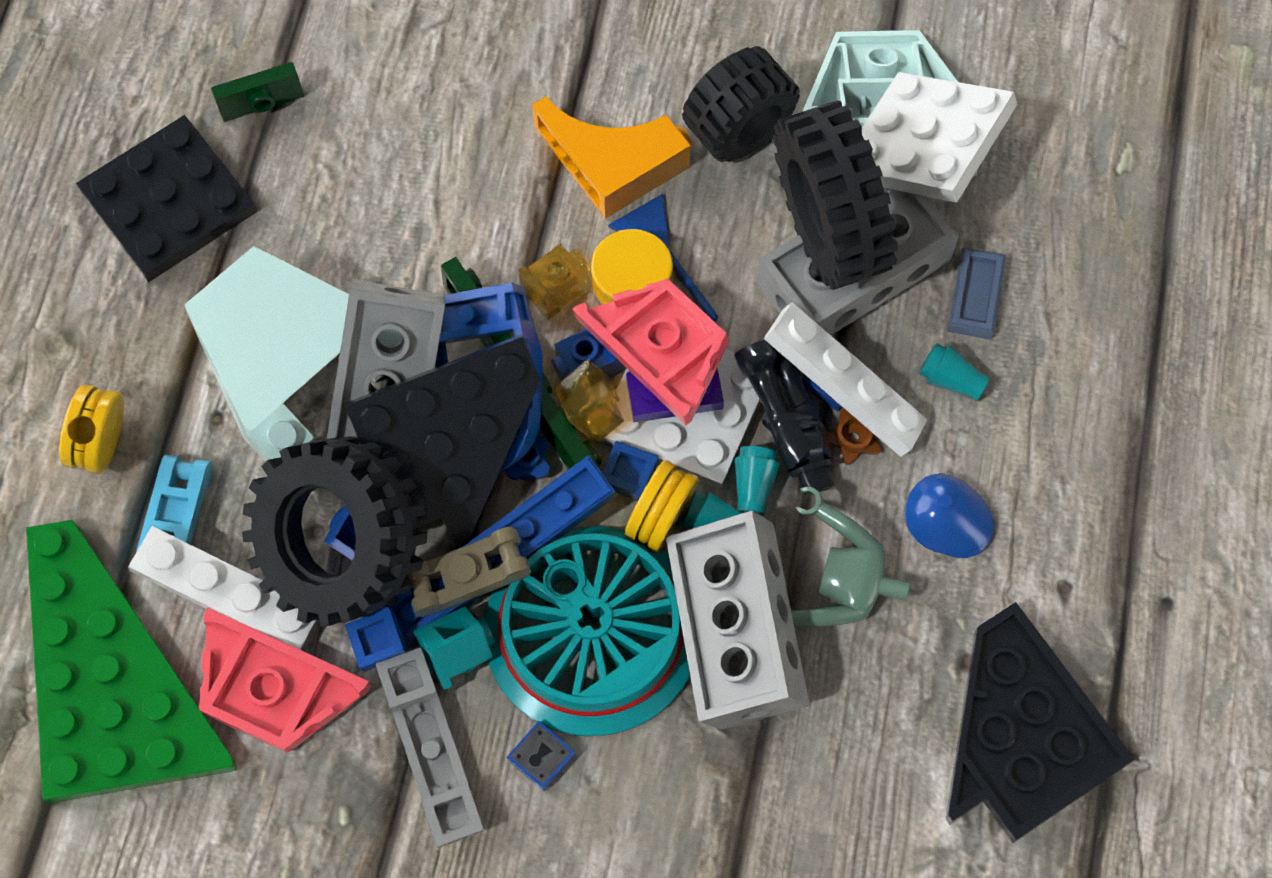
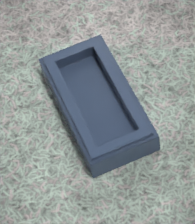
M962 247L947 332L991 340L1006 255Z

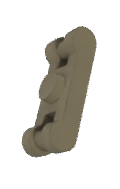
M510 526L498 529L487 538L427 562L424 561L421 570L407 574L406 576L414 584L412 589L415 598L411 602L415 615L418 617L432 615L527 577L531 570L527 558L520 555L518 545L521 543L517 528ZM500 554L503 563L493 569L489 558ZM442 577L445 588L433 592L430 581Z

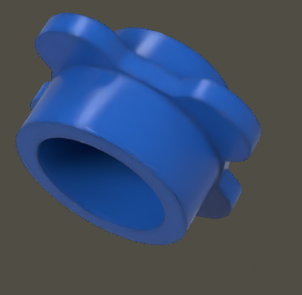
M537 436L534 444L526 453V455H531V460L524 461L522 458L514 465L504 469L506 476L512 480L521 479L526 481L547 477L550 472V466L546 462V452L550 449L549 441L543 436Z

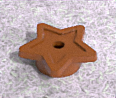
M842 409L840 411L838 427L828 432L831 441L830 444L841 449L844 463L846 465L852 464L860 454L878 455L882 449L874 438V434L846 409ZM855 433L859 438L852 440L850 435Z

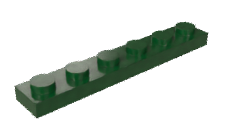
M457 257L441 264L443 286L448 294L482 288L476 273L471 268L465 270ZM507 333L479 338V340L487 348L510 339L511 336ZM543 373L540 430L567 470L588 455L599 469L601 459L597 450L589 440L582 442L574 430L577 428L573 415L565 405L558 407L550 395L553 393L551 384Z

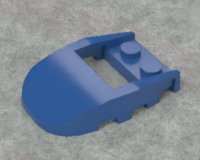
M514 283L444 295L445 309L435 368L448 363L446 344L513 332L515 336L523 335L540 382L500 471L517 463L530 450L538 435L542 408V351L524 287Z

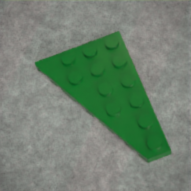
M67 520L26 527L43 801L51 804L237 771L236 761L230 755L207 718L199 710L197 703L173 670L152 636L148 633L142 621L75 522Z

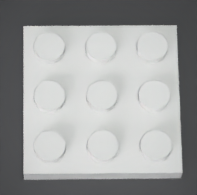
M898 72L863 125L862 136L864 140L869 139L873 148L872 157L876 166L879 165L883 174L881 181L884 188L957 203L1018 104L1012 91Z
M726 349L717 367L724 399V409L695 413L692 422L687 426L676 416L633 423L626 383V373L629 370L626 368L598 427L596 440L612 447L615 441H619L658 455V465L662 461L668 460L676 465L675 471L681 470L684 474H694L698 476L699 482L722 490L735 461L734 458L737 457L761 401L748 378L740 371L734 356L735 352Z

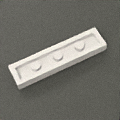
M793 302L786 306L764 339L900 457L912 450L928 419Z
M154 526L150 528L128 566L131 572L206 609H212L300 650L303 649L318 621L315 620L308 623L298 621V608L286 612L281 611L276 606L280 595L276 591L264 593L259 586L263 580Z

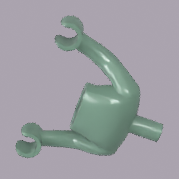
M801 488V492L816 496V504L809 510L795 507L797 511L806 517L816 516L852 542L857 548L831 547L824 568L819 594L833 599L842 606L793 610L791 613L794 627L843 625L862 621L869 615L879 594L907 602L911 583L884 576L885 551L883 545L853 519L824 503L822 496L815 488Z

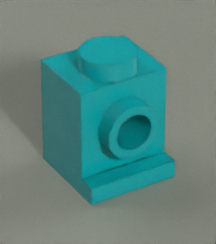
M465 606L414 630L419 648H422L430 673L443 690L452 687L450 678L458 674L470 672L477 665L493 658L489 647L495 644V640L488 624L483 618L477 621Z

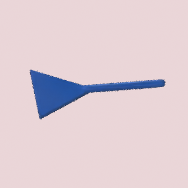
M663 194L608 224V227L615 231L639 229L652 233L660 238L669 249ZM669 249L674 271L702 310L714 322L717 321L718 315Z

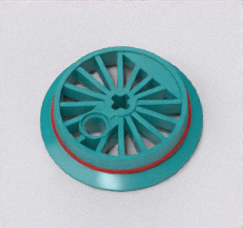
M600 526L572 528L556 541L542 547L527 560L531 570L527 577L492 591L486 609L485 621L493 634L495 644L489 647L493 658L489 659L488 662L499 687L522 713L535 722L540 721L547 728L557 732L585 737L606 736L628 731L644 724L662 712L678 696L690 677L670 559L663 550L654 552L647 548L648 544H643L638 539L634 541L627 537L624 530ZM581 551H601L594 587L586 577ZM572 553L573 561L569 559L555 561L557 558ZM615 553L626 557L627 560L603 593L610 554ZM638 564L650 573L649 576L617 596ZM545 566L546 570L543 575L542 584L532 576ZM563 579H570L578 584L577 588L569 594H559L553 590L554 585ZM658 585H660L667 598L627 607ZM525 587L547 601L550 607L517 602ZM582 608H585V613L593 623L600 622L599 629L594 631L589 625L584 627L583 616L580 611ZM671 612L672 629L631 622V620ZM513 615L552 622L512 631ZM626 635L658 641L646 649ZM556 636L522 660L514 647L516 644ZM615 645L635 657L626 662ZM566 647L543 682L530 672L531 669ZM580 651L572 695L553 689ZM602 651L607 653L617 668L608 675ZM593 653L599 681L583 691L590 654Z

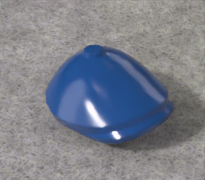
M931 474L919 481L907 497L904 506L906 526L915 540L925 548L955 558H969L979 554L990 542L994 532V519L983 498L963 480L948 474Z

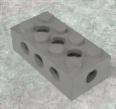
M884 188V191L889 193L891 204H888L890 215L895 219L896 229L892 231L893 236L898 242V250L894 251L897 262L895 265H892V270L831 290L830 285L826 286L823 283L821 274L817 275L814 271L813 261L811 257L807 258L804 252V243L801 236L798 235L759 259L757 284L779 313L793 302L827 333L832 335L951 262L958 236L926 196Z
M351 279L327 439L357 437L345 409V403L377 391L378 389L371 384V380L376 376L386 375L397 383L435 368L445 309L443 294ZM386 329H394L402 334L403 339L397 345L388 346L381 343L377 336Z
M751 510L666 537L698 721L723 730L810 706L774 524ZM748 662L747 668L743 672L745 664Z

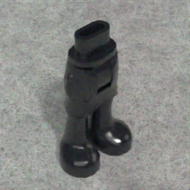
M766 340L753 343L738 350L734 354L738 367L750 381L766 410V413L762 416V424L771 432L780 458L788 469L791 478L798 477L802 488L812 487L818 492L835 487L836 484L829 468L835 465L833 458H831L830 437L825 425H823L819 418L814 401L810 398L805 388L800 370ZM777 382L788 402V405L790 407L789 409L785 405V402L778 388Z

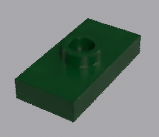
M293 62L211 88L224 122L252 113L266 112L274 106L304 97Z

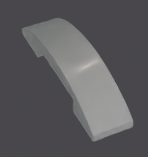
M420 647L376 663L422 799L421 802L436 847L440 848L483 832L484 828L422 648Z

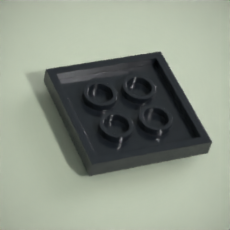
M185 115L76 183L80 192L148 283L258 212L255 203Z

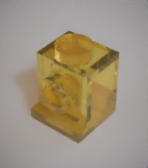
M561 244L557 245L528 268L524 265L518 270L520 286L524 287L526 296L548 320L589 290L587 272L590 270L588 262L577 249L568 252Z
M587 359L554 387L568 421L595 443L601 441L624 422L616 404L620 401L615 391L617 388L616 382L590 360Z

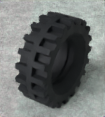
M837 100L779 119L778 123L774 125L776 134L773 135V142L777 148V153H774L775 161L781 172L779 180L786 193L787 201L785 202L788 211H791L795 221V231L797 236H801L804 243V252L807 258L811 257L816 274H821L823 283L826 286L830 285L831 290H835L892 270V265H895L897 262L894 251L898 250V242L893 236L892 231L896 229L895 219L890 215L888 204H891L889 193L884 191L881 181L883 174L880 166H876L872 157L873 148L869 139L864 140L862 126L858 119L852 120L851 109L847 105L842 107L841 101Z
M335 437L286 447L279 451L281 457L269 459L261 466L267 477L252 479L249 489L257 496L255 502L246 503L243 506L242 515L251 517L252 522L251 530L242 531L243 542H253L256 556L247 559L250 569L261 568L265 579L259 586L263 592L276 591L280 595L276 606L281 611L286 612L298 608V621L308 623L319 619L320 626H331L340 622H349L386 607H391L397 603L396 595L408 592L414 585L406 575L419 571L422 568L424 560L416 556L415 551L416 546L427 543V532L417 531L416 517L426 514L423 504L413 506L409 493L417 487L412 478L401 480L396 472L402 464L396 457L379 458L382 447L374 442L359 445L358 437L339 439ZM317 488L328 489L340 498L353 519L356 534L354 558L349 568L341 575H332L323 570L315 563L306 547L301 523L303 507L310 493Z

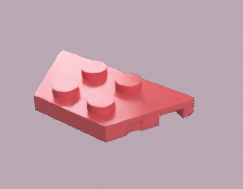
M669 279L648 284L641 290H627L613 294L614 301L592 308H588L586 303L575 306L572 310L576 319L685 426L692 422L729 344L727 333Z
M207 608L204 613L206 639L205 650H202L201 663L204 679L203 685L200 687L199 710L203 715L287 754L366 695L371 688L370 682L212 609Z

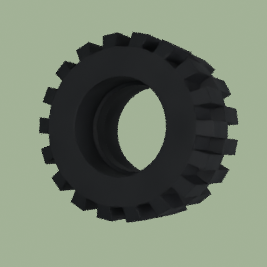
M760 46L747 47L721 60L699 80L684 103L682 119L715 159L719 162H731L751 154L773 138V135L776 134L774 129L775 123H778L779 119L791 116L800 98V89L765 48L762 49Z

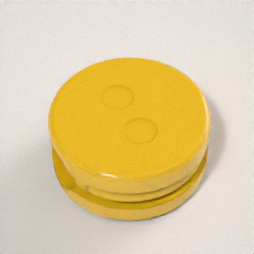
M625 229L607 236L600 242L592 256L591 274L593 291L600 303L606 304L614 301L613 294L627 290H641L648 284L669 279L673 283V261L669 249L660 238L644 230Z
M83 384L77 389L69 404L61 431L59 457L63 466L73 469H86L87 472L102 474L107 469L113 458L123 424L124 398L120 392L105 391L88 384Z
M668 460L662 461L652 475L625 528V535L634 541L638 539L641 543L648 544L647 548L654 552H660L667 543L666 537L672 535L699 481L698 476L694 474H684L681 470L675 471L676 465Z

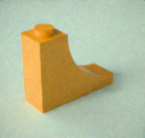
M547 96L532 104L534 127L605 219L690 167L692 141L686 130L680 125L676 127L666 114L645 124L610 128L591 125L569 116L555 106Z

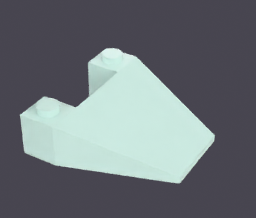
M920 30L836 32L803 111L839 100L842 103V107L847 105L851 109L852 120L858 119L863 127L898 72L954 82L958 81Z
M253 246L189 300L184 307L242 437L266 462L269 459L281 457L279 451L286 447L301 445L314 439V436L283 403L340 353L349 294ZM386 329L377 336L381 343L388 346L397 345L403 339L402 334L394 329ZM384 375L376 376V377L373 378L372 380H373L374 382H376L377 380H379L380 378H382Z

